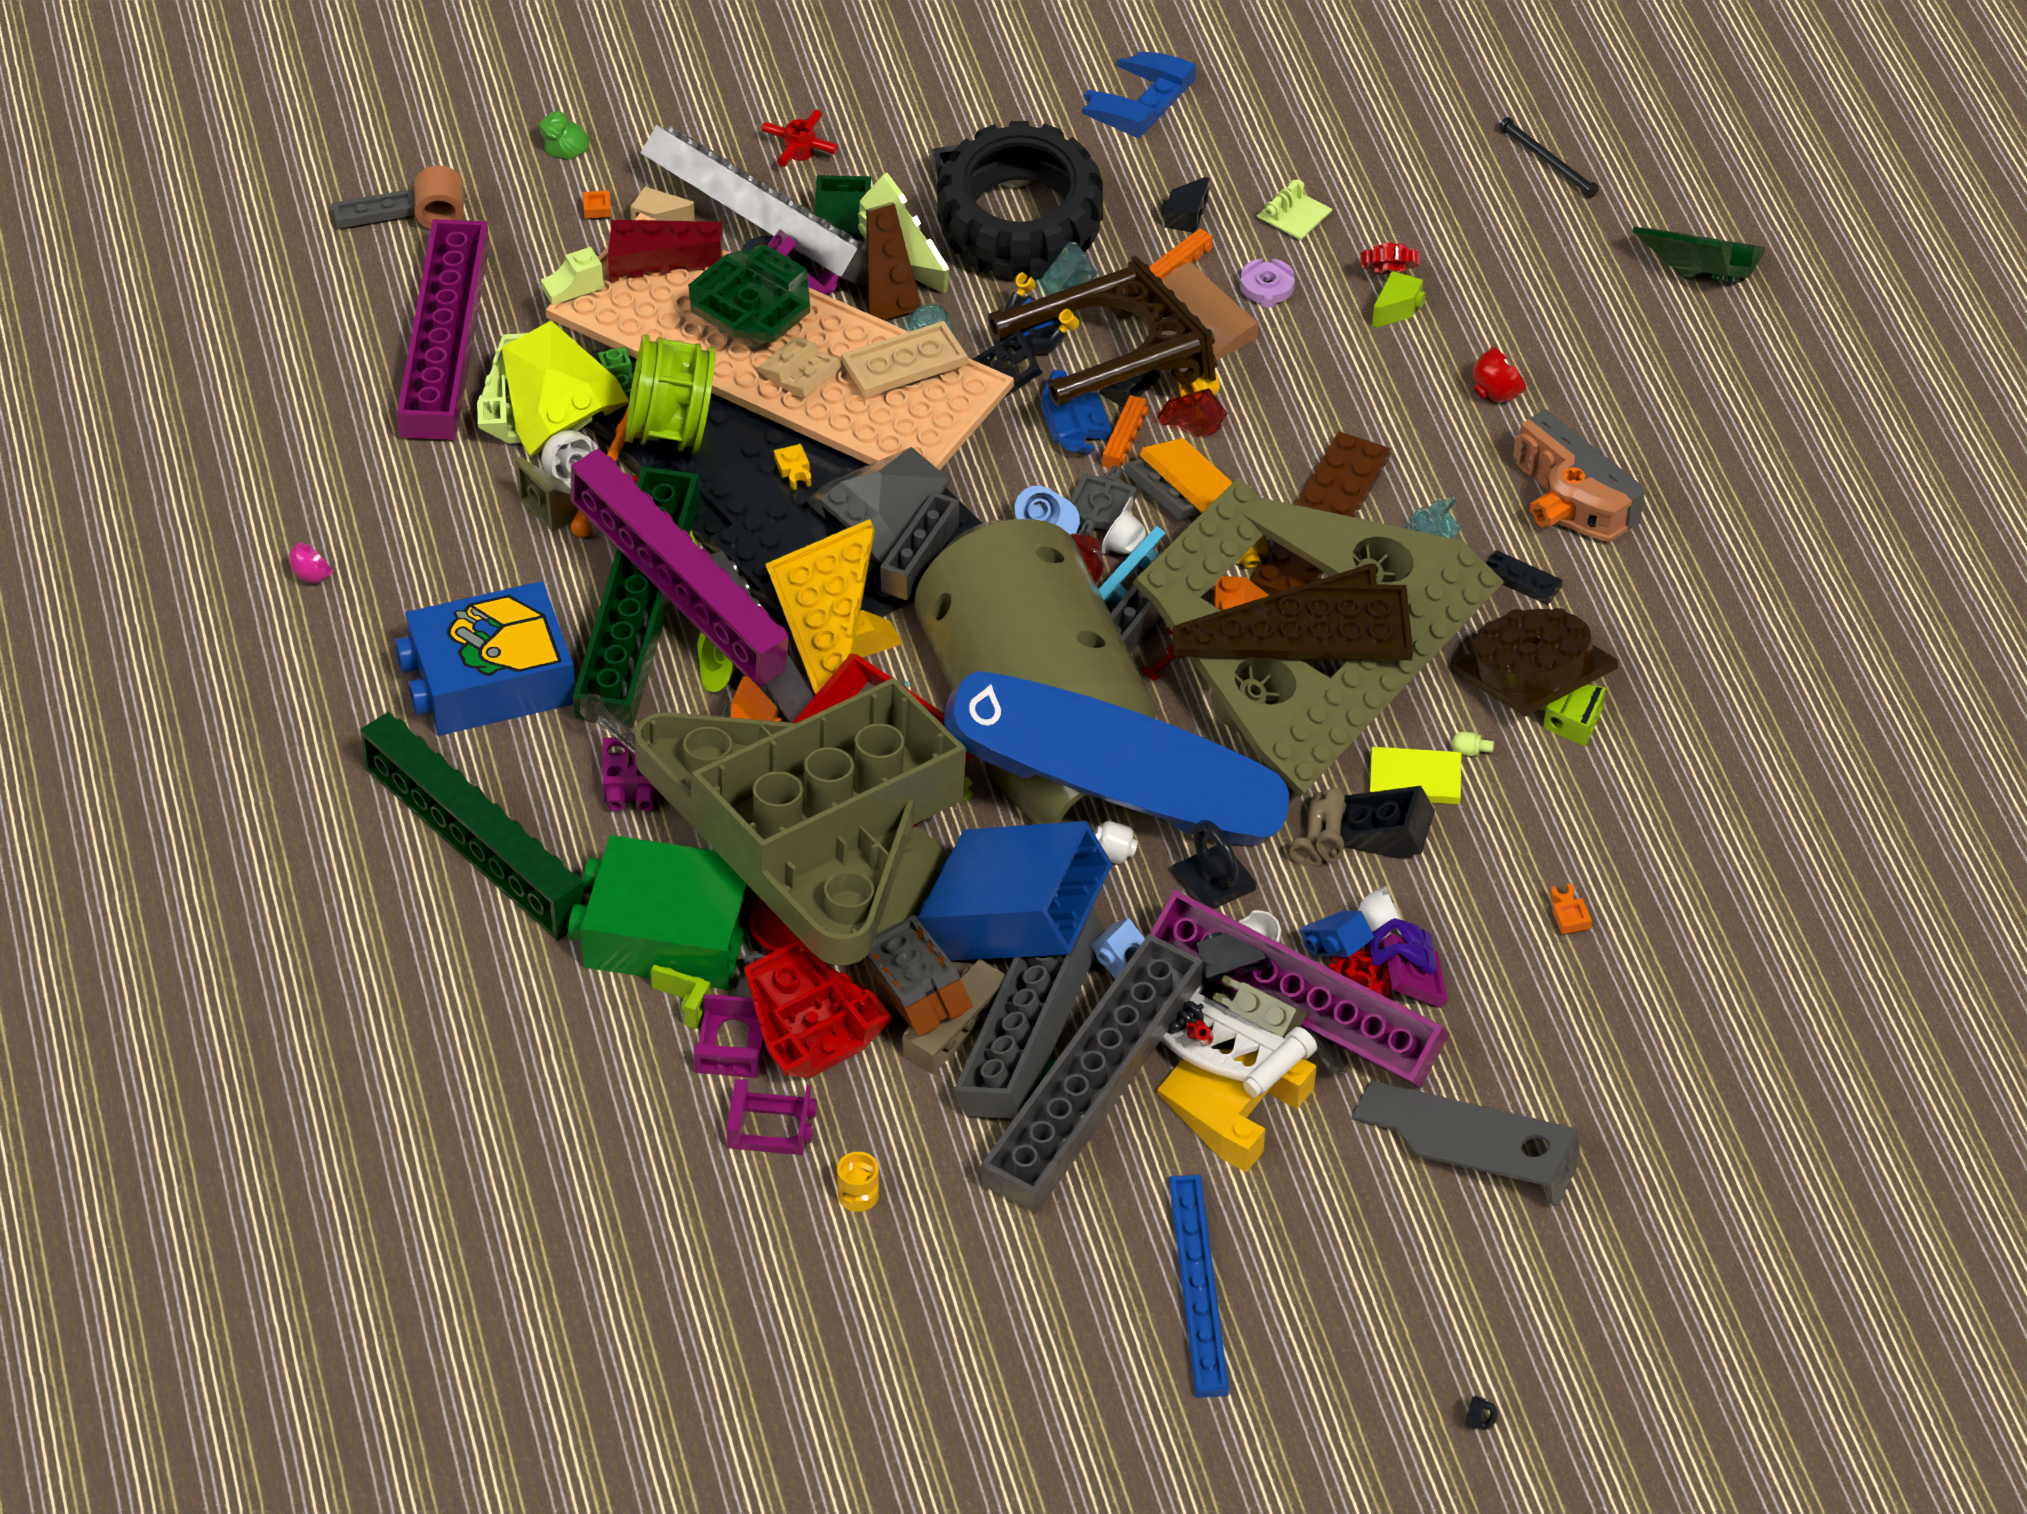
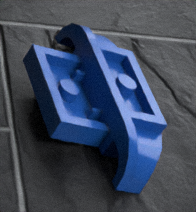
M1053 369L1048 381L1059 376L1065 377L1067 373L1066 371ZM1047 381L1042 392L1040 406L1053 441L1060 443L1068 451L1077 452L1081 455H1090L1095 447L1094 445L1086 444V438L1109 440L1113 432L1098 393L1091 392L1071 399L1069 404L1057 407L1051 399Z

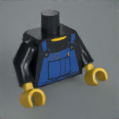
M1024 272L1017 275L1016 284L1019 288L1017 292L1013 291L1003 311L1035 300L1030 295L1024 296L1025 293L1035 289V281L1032 277L1028 279L1026 284H1023L1026 281L1027 275ZM1065 309L1060 313L1059 319L1055 317L1020 331L1024 334L1034 355L1051 353L1057 346L1063 343L1067 330L1078 328L1079 320L1070 309ZM995 338V339H994V345L997 344V343H999V342L1002 341L1003 339L997 340V339ZM1011 347L1015 352L1021 349L1020 347Z

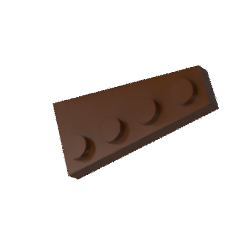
M890 202L866 209L868 314L881 320H886L922 309L895 203Z

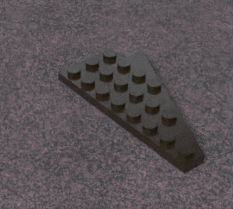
M1370 563L1174 625V656L1412 660L1413 645L1407 586L1377 584L1375 563Z

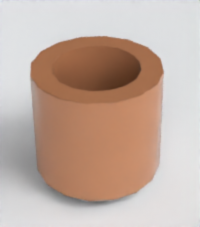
M438 165L427 167L419 172L414 184L415 216L417 221L424 227L431 229L433 219L462 220L464 199L463 180L460 174L452 168Z

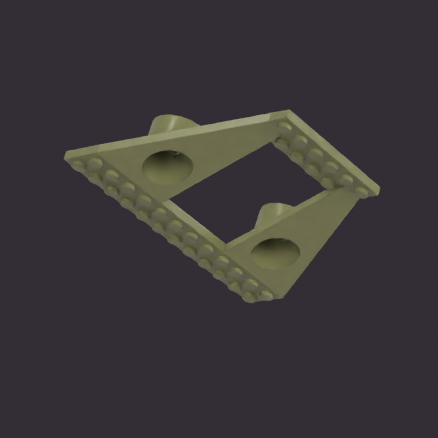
M1238 477L1132 582L1153 603L1172 632L1174 625L1221 611L1201 597L1263 535L1330 576L1375 563L1377 584L1407 586L1413 645L1412 660L1348 659L1329 678L1297 658L1190 657L1212 689V704L1221 721L1232 730L1241 732L1255 753L1301 797L1504 581L1462 540L1261 498ZM1239 674L1244 675V681L1238 676Z

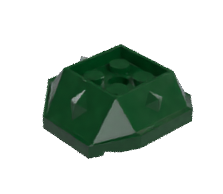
M765 244L755 246L753 250H742L724 255L688 284L691 312L717 327L720 333L729 334L753 349L765 342H775L810 313L807 268Z

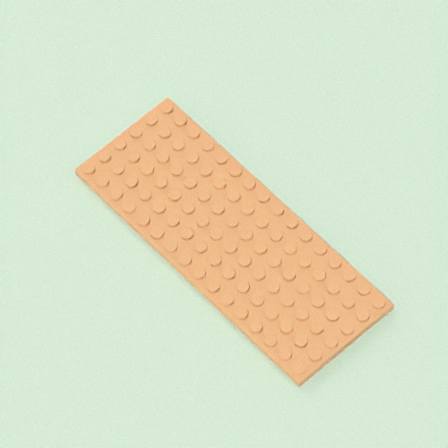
M640 213L634 220L655 219ZM609 246L598 256L602 263L604 289L554 305L551 304L546 309V318L614 349L626 347L628 355L636 359L643 334L650 335V341L656 342L657 337H662L666 340L701 344V350H707L708 346H715V367L711 393L869 465L912 447L938 470H941L1014 387L1013 377L968 358L967 365L865 398L843 365L841 354L909 331L809 288L810 313L775 342H765L753 349L729 334L720 333L717 327L691 312L688 284L709 267L693 270L679 267L666 274H661L660 270L644 273V277L632 278V275L619 276V281L609 282ZM723 250V256L730 254V252ZM794 337L815 342L818 352L839 358L841 364L839 370L806 398L783 389L759 371L761 364Z

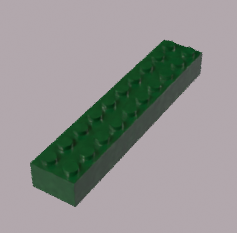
M642 466L636 486L642 492L648 493L653 498L654 503L662 511H666L681 530L687 531L690 535L701 497L699 475ZM618 548L572 699L577 719L634 727L670 600Z
M388 711L360 729L366 771L554 939L558 941L568 934L569 920L574 904L586 905L583 895L584 883L577 873H571L564 867L562 861L556 855H551L547 852L537 838L530 837L518 821H512L505 815L503 809L497 803L493 804L485 797L483 791L478 786L471 785L460 770H454L446 762L442 754L439 752L435 753L428 747L426 741L421 736H416L412 733L402 719L395 718Z

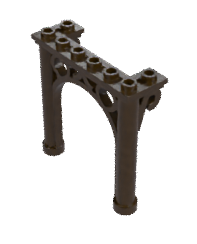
M1136 255L1131 257L1128 267L1003 312L998 310L988 314L991 332L997 340L1006 338L1019 329L1022 330L1058 317L1065 309L1075 311L1086 307L1108 306L1114 315L1120 319H1127L1135 314L1146 323L1149 328L1148 337L1134 351L1071 375L1059 376L1049 380L1048 390L1052 401L1057 407L1069 404L1071 399L1154 369L1157 371L1171 369L1172 376L1182 385L1193 383L1199 375L1204 380L1209 379L1211 382L1216 380L1215 368H1217V360L1213 354L1215 338L1209 328L1207 329L1201 323L1197 315L1194 316L1188 310L1187 305L1175 296L1173 290H1169L1163 284L1161 278L1154 275L1148 264H1144ZM1165 331L1176 332L1174 335H1163L1161 333ZM1181 368H1188L1185 372L1180 370Z

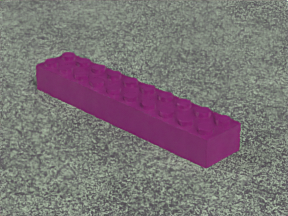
M432 220L397 411L400 438L456 440L490 246L487 221Z
M598 448L571 465L570 501L746 677H750L760 688L786 671L788 634L781 625H777L762 606H757L750 599L747 591L741 586L738 587L731 580L728 572L722 567L719 568L711 560L708 552L700 549L692 541L689 533L681 530L673 522L672 517L654 503L653 498L648 493L642 492L636 486L634 479L629 474L625 475L617 467L615 460L611 456H606Z
M1173 890L1150 932L1151 935L1199 959L1201 957L1197 943L1204 941L1205 936L1215 932L1227 933L1262 951L1271 959V966L1233 979L1241 983L1250 984L1307 1013L1300 1026L1301 1028L1421 1089L1450 1035L1443 1026L1179 891ZM1203 968V977L1206 978L1205 971ZM1224 982L1216 983L1235 994L1238 992V989L1231 988L1225 985Z

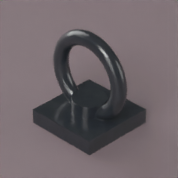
M1209 820L1197 822L1193 831L1194 846L1197 854L1172 865V874L1190 897L1215 909L1255 891L1256 881L1237 859L1222 830ZM1205 833H1208L1216 843L1215 846L1209 849Z

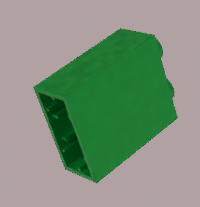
M610 835L603 858L589 857L586 864L583 891L586 894H591L588 905L574 904L570 915L568 938L571 941L582 943L583 967L651 978V969L653 965L671 968L676 972L692 977H700L710 982L711 988L729 990L748 926L750 907L756 893L714 850Z

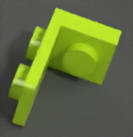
M653 965L651 969L652 988L684 998L681 1011L684 1012L685 1026L697 1029L704 1016V994L711 995L710 982L700 977H692L676 972L668 967L664 968Z

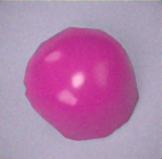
M303 542L298 543L289 553L291 569L297 578L309 584L320 583L333 573L327 562L309 544L301 546Z

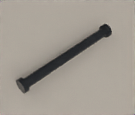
M1506 117L1501 121L1499 125L1500 131L1509 133L1583 190V194L1590 199L1597 194L1599 186L1595 182L1590 183L1518 128L1514 124V120Z

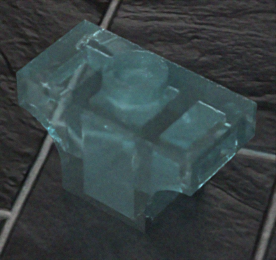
M1068 242L1042 277L1040 283L1046 292L1051 295L1093 280L1097 271L1076 242Z

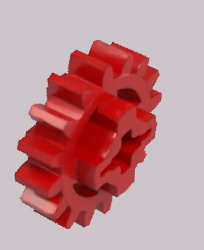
M1386 242L1381 245H1374L1373 250L1366 249L1365 252L1360 254V267L1371 269V271H1374V274L1390 276L1392 271L1406 273V268L1414 269L1419 267L1420 264L1419 251L1409 249L1405 244Z
M1366 945L1364 951L1358 950L1350 957H1333V963L1329 964V968L1342 975V972L1345 970V975L1343 976L1381 995L1390 996L1392 984L1388 963L1385 961L1381 965L1375 966L1372 963L1370 946Z

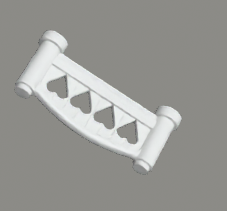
M1202 983L1189 1001L1197 1005L1200 1003L1204 1005V1009H1202L1204 1022L1208 1027L1213 1026V1042L1210 1045L1204 1046L1197 1038L1189 1039L1187 1028L1177 1033L1172 1032L1169 1028L1161 1039L1170 1050L1187 1062L1213 1074L1243 1081L1245 1091L1252 1097L1263 1095L1301 1059H1308L1317 1050L1314 1038L1305 1029L1294 1027L1284 1039L1201 995L1200 993L1204 990ZM1236 1038L1233 1051L1229 1054H1222L1220 1049H1212V1046ZM1259 1050L1256 1063L1252 1066H1244L1242 1061H1235V1058Z

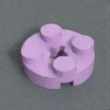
M1263 259L1253 260L1246 264L1241 272L1240 291L1246 297L1259 302L1262 307L1271 308L1276 303L1282 302L1292 295L1295 289L1293 269L1288 264L1278 259H1272L1271 263H1262Z

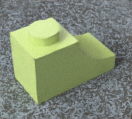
M591 247L565 255L564 263L556 272L541 279V288L552 305L604 289L602 263Z

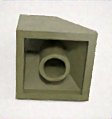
M523 458L515 459L519 500L552 532L572 522L578 508L570 501L571 489L562 480Z

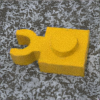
M801 444L773 450L774 460L782 478L789 476V485L792 490H797L796 481L798 480L805 481L807 487L811 486L810 463Z

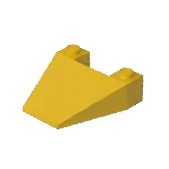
M1220 1049L1222 1054H1229L1233 1051L1231 1049ZM1259 1050L1235 1058V1061H1242L1244 1066H1252L1256 1063ZM1182 1059L1157 1089V1094L1220 1159L1247 1173L1264 1152L1265 1128L1247 1119L1248 1115L1266 1093L1298 1109L1314 1090L1316 1065L1301 1059L1263 1095L1252 1097L1245 1091L1243 1081L1213 1074Z

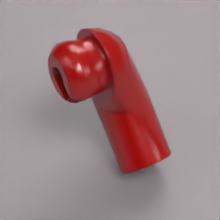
M1197 1020L1196 1023L1189 1022L1186 1025L1189 1039L1197 1038L1204 1046L1210 1045L1213 1042V1032L1204 1021Z

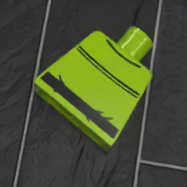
M1587 684L1540 709L1545 711L1544 727L1582 746H1587L1604 708L1606 688Z

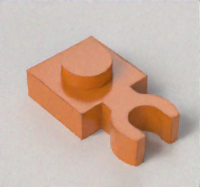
M1567 883L1566 894L1559 893L1556 886L1551 888L1550 898L1554 903L1552 912L1562 935L1588 930L1592 926V919L1583 898L1574 900L1575 889L1571 883Z

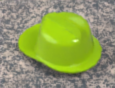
M701 632L697 647L702 684L707 691L712 693L720 692L726 687L737 667Z

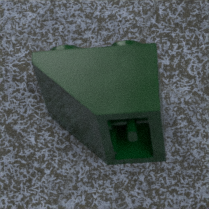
M817 175L815 215L827 220L839 230H843L853 237H864L858 228V213L860 200L871 189V176Z

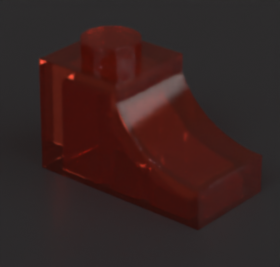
M1210 388L1169 399L1157 416V419L1163 426H1180L1191 431L1195 437L1216 433L1222 427L1221 423L1228 413Z

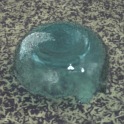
M927 304L919 307L910 315L909 330L913 331L945 321L953 333V323L949 313L942 306Z

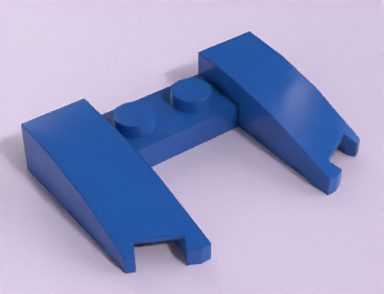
M1139 51L1137 55L1127 59L1120 58L1117 60V67L1154 83L1137 101L1115 94L1088 90L1085 95V101H1090V104L1083 108V114L1140 139L1196 80V64L1171 55Z

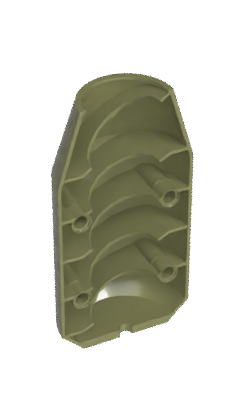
M1009 519L986 522L970 528L953 539L924 572L916 589L915 612L951 693L968 675L984 671L1013 676L1068 690L1156 719L1155 704L1077 544L1063 528L1053 523L1035 519ZM982 760L991 781L1034 825L1061 823L1068 809L1086 795V793L1066 787L1039 775L1029 779L1022 778Z

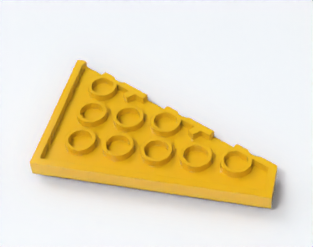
M870 519L766 563L767 570L815 694L819 692L849 654L853 652L875 532Z

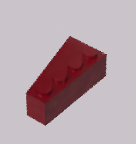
M611 220L608 248L609 282L619 281V276L632 275V278L644 277V273L660 270L661 274L671 273L672 270L679 267H684L686 270L711 267L723 257L722 222Z

